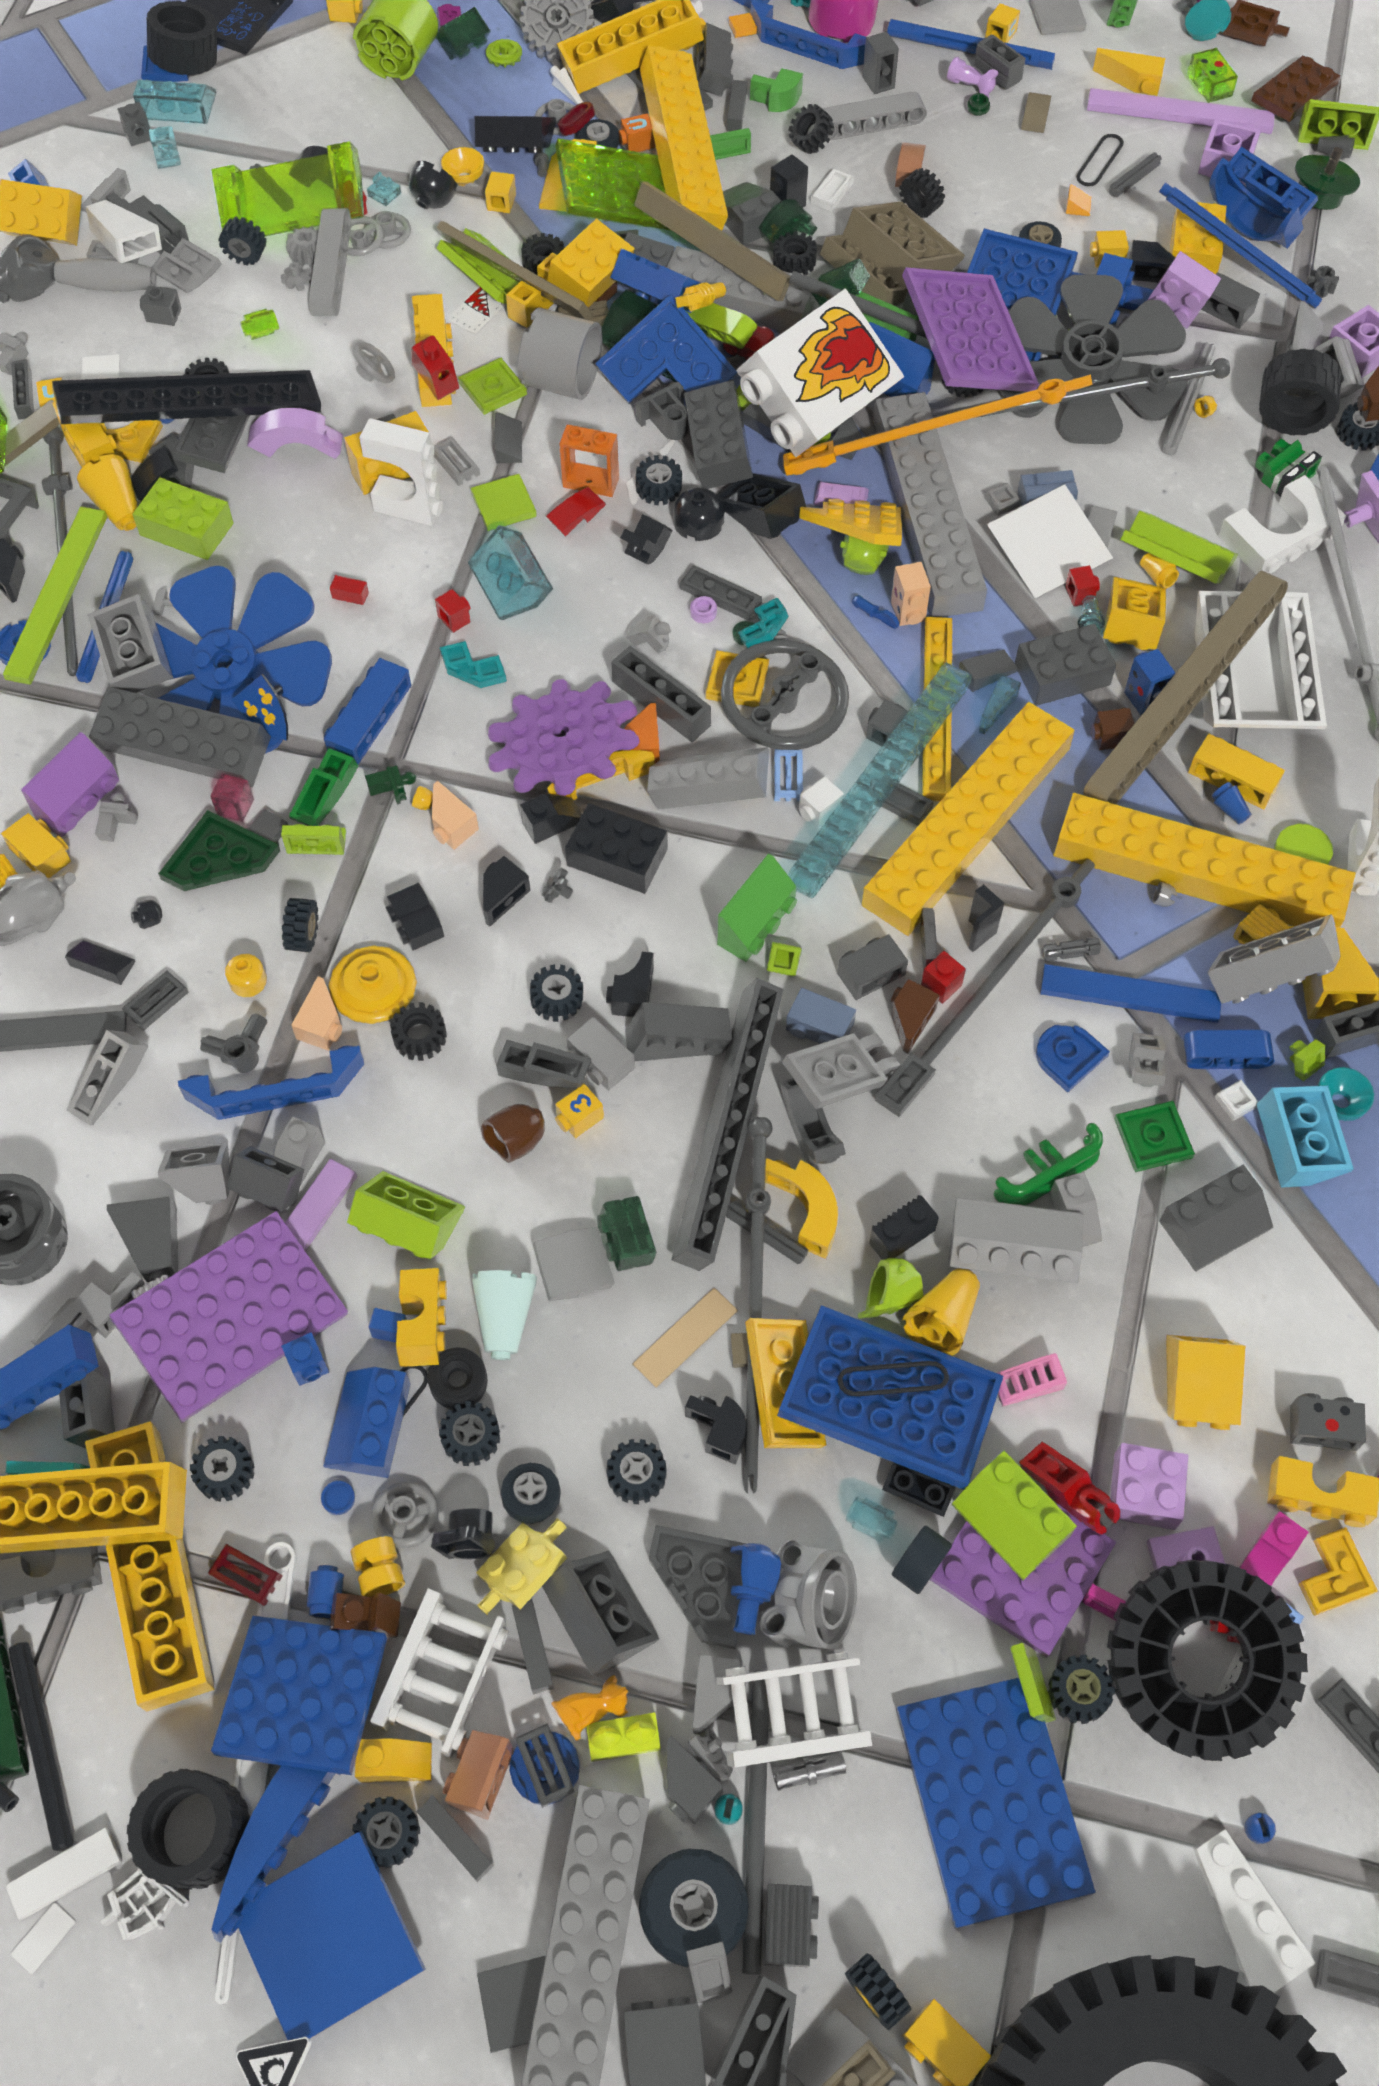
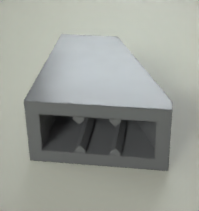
M170 1197L107 1204V1212L146 1282L155 1281L156 1278H160L162 1275H167L169 1278L178 1272L177 1208Z

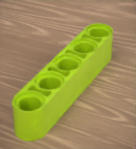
M715 303L694 310L692 313L687 312L706 336L740 349L744 348L757 329V324L747 315Z

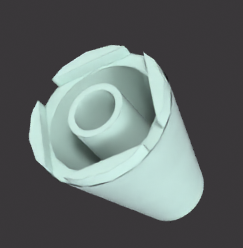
M506 1270L479 1271L478 1274H472L484 1351L491 1353V1359L510 1360V1355L517 1353L536 1286L537 1276L534 1274L521 1272V1278H517V1275L512 1274V1271Z

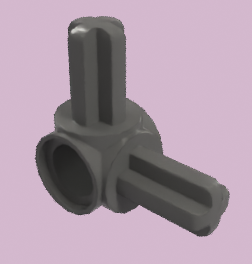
M256 1013L251 1015L242 1034L235 1035L227 1040L210 1035L202 1037L200 1050L220 1057L223 1063L233 1066L240 1073L250 1072L257 1066L259 1061L257 1052L260 1046L257 1044V1041L267 1024V1019Z

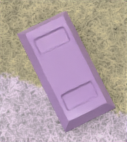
M820 482L817 485L814 505L823 506V502H828L829 499L844 500V503L854 504L855 501L859 500L867 501L869 490L865 487Z

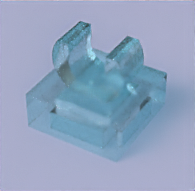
M378 172L373 177V184L367 188L368 197L387 206L401 194V187L393 182L390 177L386 178L382 176L381 172Z

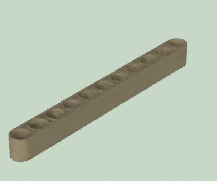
M1260 571L1256 574L1088 780L1084 788V796L1112 804L1119 802L1282 601L1288 589L1287 581L1265 571Z

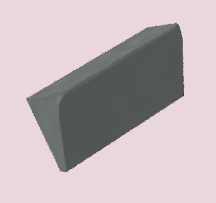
M495 413L496 463H522V421L501 413Z

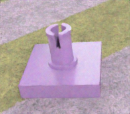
M1371 470L1362 474L1356 507L1343 512L1346 515L1344 523L1350 528L1364 521L1379 543V480Z
M1214 1526L1150 1538L1147 1541L1154 1570L1163 1566L1176 1565V1562L1187 1560H1208L1225 1564Z

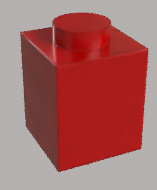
M943 951L924 968L921 985L939 994V1002L943 1004L962 986L966 968Z

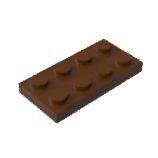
M1302 55L1255 91L1251 101L1290 122L1302 113L1307 101L1310 99L1318 100L1339 83L1341 75L1335 73L1329 67L1320 65L1311 57Z

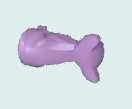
M955 57L949 66L947 79L957 84L962 82L967 85H976L979 88V93L985 94L989 98V93L994 90L996 85L995 78L999 72L992 69L985 74H981L976 68L967 65L964 60Z

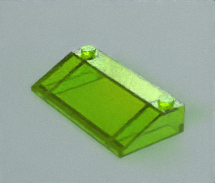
M351 141L328 145V154L244 171H241L235 165L211 169L222 230L228 219L231 218L233 220L234 217H238L239 221L241 217H244L248 223L250 220L253 221V226L256 227L258 225L261 228L259 232L264 231L265 236L291 232L294 228L302 229L303 226L305 228L319 226L323 209L348 208L351 220L364 217L362 172L358 149Z

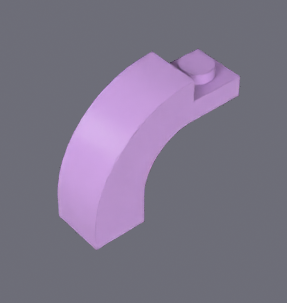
M280 408L263 414L250 426L247 446L271 457L279 447L285 444L302 443L336 459L341 452L343 434L325 425L326 416L301 408Z

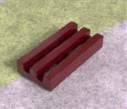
M225 1544L208 1572L212 1577L263 1606L268 1602L266 1599L268 1594H273L276 1589L273 1587L276 1581L280 1582L283 1577L280 1573L228 1544ZM231 1554L267 1574L269 1577L265 1582L229 1562L226 1558ZM224 1566L261 1587L260 1592L257 1594L219 1572L220 1568Z

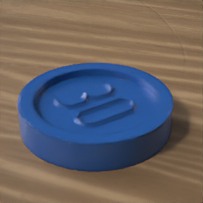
M334 1481L329 1483L322 1491L321 1502L328 1513L342 1515L353 1507L355 1493L348 1483Z

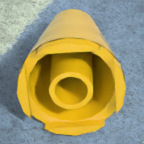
M110 454L100 456V461L92 464L91 461L86 463L77 475L80 488L100 510L106 512L107 518L117 529L130 531L137 526L132 514L138 505L128 466L123 458Z
M954 1269L906 1311L903 1316L906 1324L903 1328L912 1341L951 1356L959 1352L963 1345L980 1289V1282L975 1273L969 1269Z

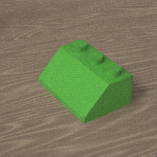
M767 854L718 915L717 945L745 962L748 961L752 954L757 955L765 942L764 939L769 933L773 935L777 931L781 923L780 919L785 913L790 914L797 903L795 898L796 885L771 854Z

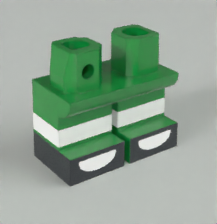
M1281 438L1275 443L1271 451L1275 458L1267 452H1263L1257 458L1255 467L1264 473L1261 482L1281 497L1287 484L1304 475L1309 479L1312 478L1317 472L1322 456L1315 451L1308 454L1302 450V444L1299 440L1289 444Z

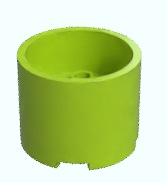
M373 0L353 32V39L359 50L358 57L369 70L384 79L388 76L400 78L401 81L406 80L413 75L438 33V20L427 0Z

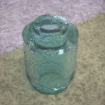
M857 1496L846 1516V1521L852 1524L853 1529L880 1543L884 1538L890 1540L898 1525V1521L894 1519V1511L867 1497L862 1499Z

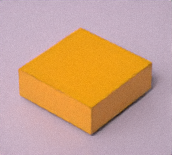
M751 13L729 17V26L735 38L757 34V26Z

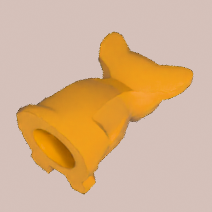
M612 1675L605 1681L600 1693H574L559 1701H553L551 1705L567 1730L577 1741L581 1738L580 1733L583 1728L600 1721L608 1712L618 1717L625 1716L628 1713L625 1707L628 1700V1690L626 1687L617 1684L616 1676Z

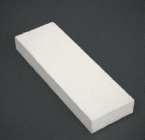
M104 1828L5 1885L18 1920H24L122 1863V1859L109 1829Z

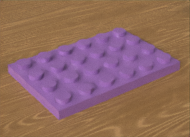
M905 268L902 274L946 386L1025 392L1037 389L1039 386L1038 380L993 275Z
M275 1211L109 1314V1316L178 1419L183 1423L284 1357L282 1345L312 1332L313 1336H316L348 1314V1310L280 1215Z

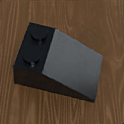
M754 473L753 478L734 482L716 494L721 499L724 511L753 534L769 539L778 537L788 526L797 523L800 517V507H806L800 484Z

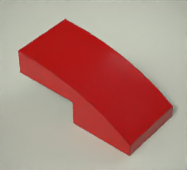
M587 487L567 498L546 517L566 537L583 519L588 523L606 504Z

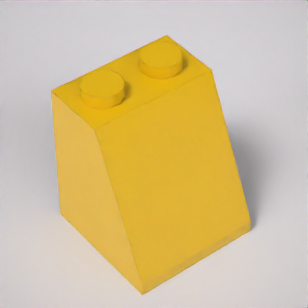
M1336 928L1341 957L1335 969L1322 976H1317L1316 973L1306 976V979L1302 981L1308 1019H1323L1330 1015L1379 1001V978L1344 928Z
M1166 1335L1167 1411L1170 1418L1177 1420V1425L1197 1427V1422L1210 1423V1428L1230 1430V1425H1241L1246 1346L1229 1339Z

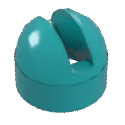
M733 1794L720 1796L714 1807L717 1820L724 1825H733L740 1820L743 1812L740 1799ZM727 1799L734 1800L730 1818L723 1817Z

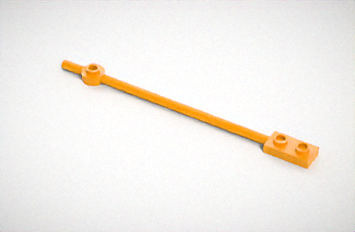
M1091 374L1065 382L1061 379H1050L1040 384L1036 390L834 446L833 440L811 446L797 457L792 452L783 454L786 476L792 474L800 475L807 470L817 467L825 468L835 463L836 456L1037 400L1047 404H1056L1062 400L1066 392L1093 385Z

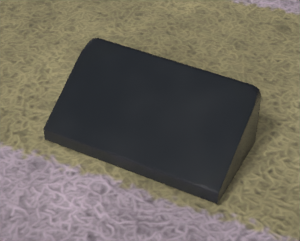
M84 940L65 955L70 966L122 985L136 962L135 959Z

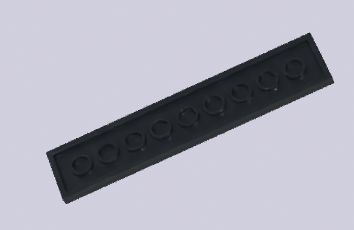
M310 370L52 381V390L61 424L263 415L280 408H301L321 412V401Z

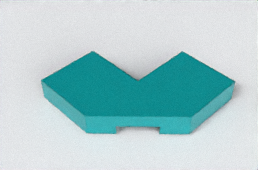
M778 598L755 608L754 611L759 622L738 632L740 640L746 649L755 644L773 640L788 619L787 610Z
M466 641L440 647V653L448 675L479 688L507 682L499 655L472 661Z

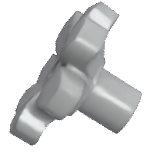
M292 262L284 270L285 274L281 275L282 284H285L286 288L293 289L296 286L297 291L304 290V284H310L312 279L310 269L303 270L302 265L297 262Z

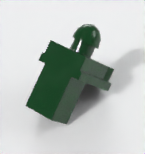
M397 765L386 767L387 770L365 775L370 796L392 791L397 805L401 804V801L407 800L404 785H412L416 781V775L413 772H405V774L400 775Z

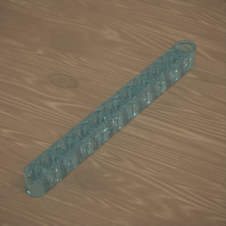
M945 663L789 871L788 876L796 885L797 892L809 898H814L884 804L886 798L890 796L896 785L901 781L963 697L971 683L972 674L948 663Z

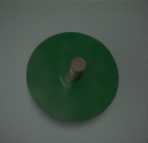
M1339 147L1333 149L1331 157L1307 155L1301 157L1296 162L1295 173L1300 179L1298 183L1318 196V201L1313 206L1315 208L1324 210L1338 208L1344 196L1355 193L1360 186V178L1355 170L1339 160L1343 153V150Z

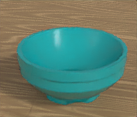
M1346 1067L1331 1069L1321 1077L1318 1086H1328L1331 1098L1339 1094L1348 1099L1349 1106L1346 1108H1340L1334 1104L1338 1120L1353 1121L1359 1119L1368 1112L1374 1102V1090L1370 1081L1354 1069Z

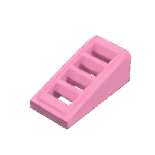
M1056 1353L997 1373L1004 1376L998 1392L1002 1407L1063 1390L1067 1384ZM1046 1368L1049 1369V1372L1051 1374V1381L1048 1380V1377L1046 1375ZM1035 1371L1040 1381V1385L1037 1386L1032 1376V1372ZM1023 1375L1028 1389L1023 1390L1018 1376ZM1011 1379L1015 1394L1010 1395L1005 1380Z

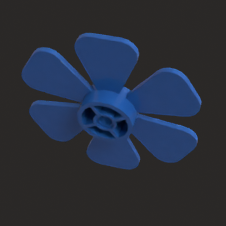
M212 566L185 576L174 583L169 593L170 602L202 639L195 645L156 623L173 675L172 679L191 674L196 677L157 699L206 711L210 710L213 700L216 699L220 701L219 714L248 721L231 699L261 674L265 675L273 687L275 685L281 686L283 689L281 696L302 707L312 706L322 699L326 691L332 665V655L325 644L319 641H307L261 653L257 651L260 647L300 627L311 619L315 609L314 601L303 588L282 573L271 572L265 574L255 585L239 628L236 631L232 630L236 582L230 570L223 566ZM271 736L265 754L278 748L283 740Z

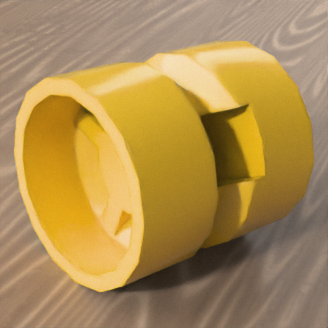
M392 1537L373 1538L351 1549L350 1553L356 1571L361 1572V1575L358 1577V1583L362 1596L371 1597L377 1592L389 1595L405 1586L406 1583L401 1566L394 1563L398 1555Z

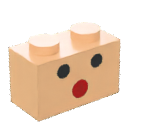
M922 562L895 566L891 604L898 618L899 626L915 625L925 621L931 586Z

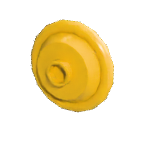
M372 945L358 948L342 957L332 970L328 987L333 1004L342 1015L355 1022L374 1024L392 1019L395 1013L400 1014V1008L403 1006L406 1009L414 997L417 981L413 966L403 954L390 947Z

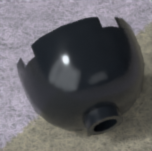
M421 160L415 163L410 173V192L416 199V204L424 209L443 208L455 195L457 183L445 170L441 169L439 173L433 169L435 164Z
M696 487L688 489L679 496L674 505L673 525L682 537L687 538L688 535L695 537V541L712 539L722 530L725 511L721 499L713 491Z

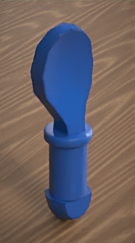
M861 595L853 597L852 604L856 608H860L869 614L870 617H875L894 629L899 627L898 618L892 612L879 610L878 605H873Z

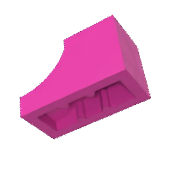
M1279 1511L1269 1521L1239 1568L1247 1570L1246 1572L1252 1576H1258L1271 1586L1286 1564L1292 1559L1309 1532Z

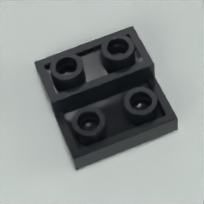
M894 1462L882 1488L883 1491L942 1517L945 1516L956 1489L955 1486Z

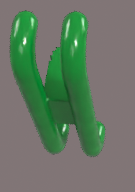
M1089 1123L1086 1126V1131L1089 1135H1086L1083 1139L1085 1146L1066 1158L1061 1156L1049 1140L1041 1141L1039 1143L1040 1150L1051 1164V1167L1032 1149L1029 1148L1024 1151V1159L1036 1175L1019 1185L1010 1183L1005 1177H998L995 1181L998 1189L993 1193L994 1198L1000 1203L1027 1206L1051 1192L1055 1180L1082 1173L1091 1168L1100 1156V1149L1103 1144L1101 1130L1095 1123Z

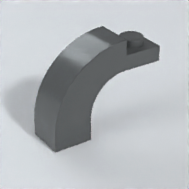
M794 1079L780 1082L791 1126L807 1162L811 1166L828 1164L845 1155L844 1144L832 1132L825 1117L823 1107L815 1109Z

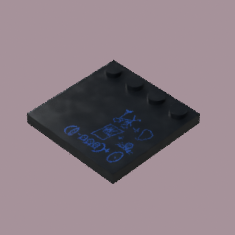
M186 0L185 2L197 4L208 10L217 21V45L246 55L293 3V0Z

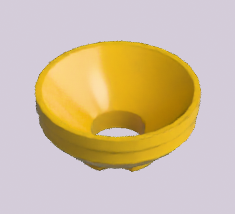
M458 147L445 153L441 160V167L454 178L458 185L465 186L466 184L473 183L483 174L484 158L476 149ZM461 173H469V174H470V175L459 176V174H461Z

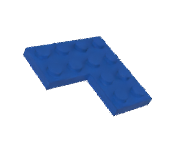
M671 294L595 363L628 404L666 370L683 386L685 392L730 381L738 374L682 307L677 308L676 299Z

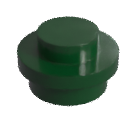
M982 93L973 94L967 103L968 111L975 116L988 113L990 110L988 96Z

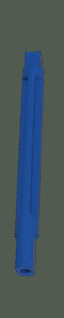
M890 19L887 29L891 37L976 54L977 44L985 39ZM1006 43L1026 58V65L1052 70L1055 53Z

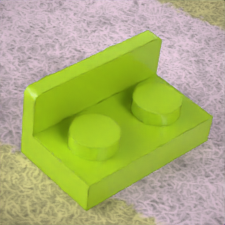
M303 824L282 825L281 836L287 854L344 855L346 842L345 828L328 824L322 826H305Z

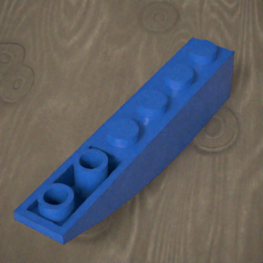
M281 1765L254 1809L235 1850L222 1887L211 1929L216 1941L221 1943L226 1935L232 1936L238 1929L243 1919L242 1911L249 1901L254 1903L261 1895L266 1885V1882L263 1880L271 1868L276 1870L282 1864L288 1852L285 1849L293 1836L298 1838L305 1830L309 1822L307 1815L314 1805L320 1806L326 1799L331 1788L328 1784L335 1774L338 1773Z

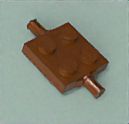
M1237 0L1235 5L1230 8L1232 13L1231 22L1222 33L1233 39H1241L1254 45L1266 46L1269 37L1273 34L1287 37L1290 27L1277 24L1281 11Z

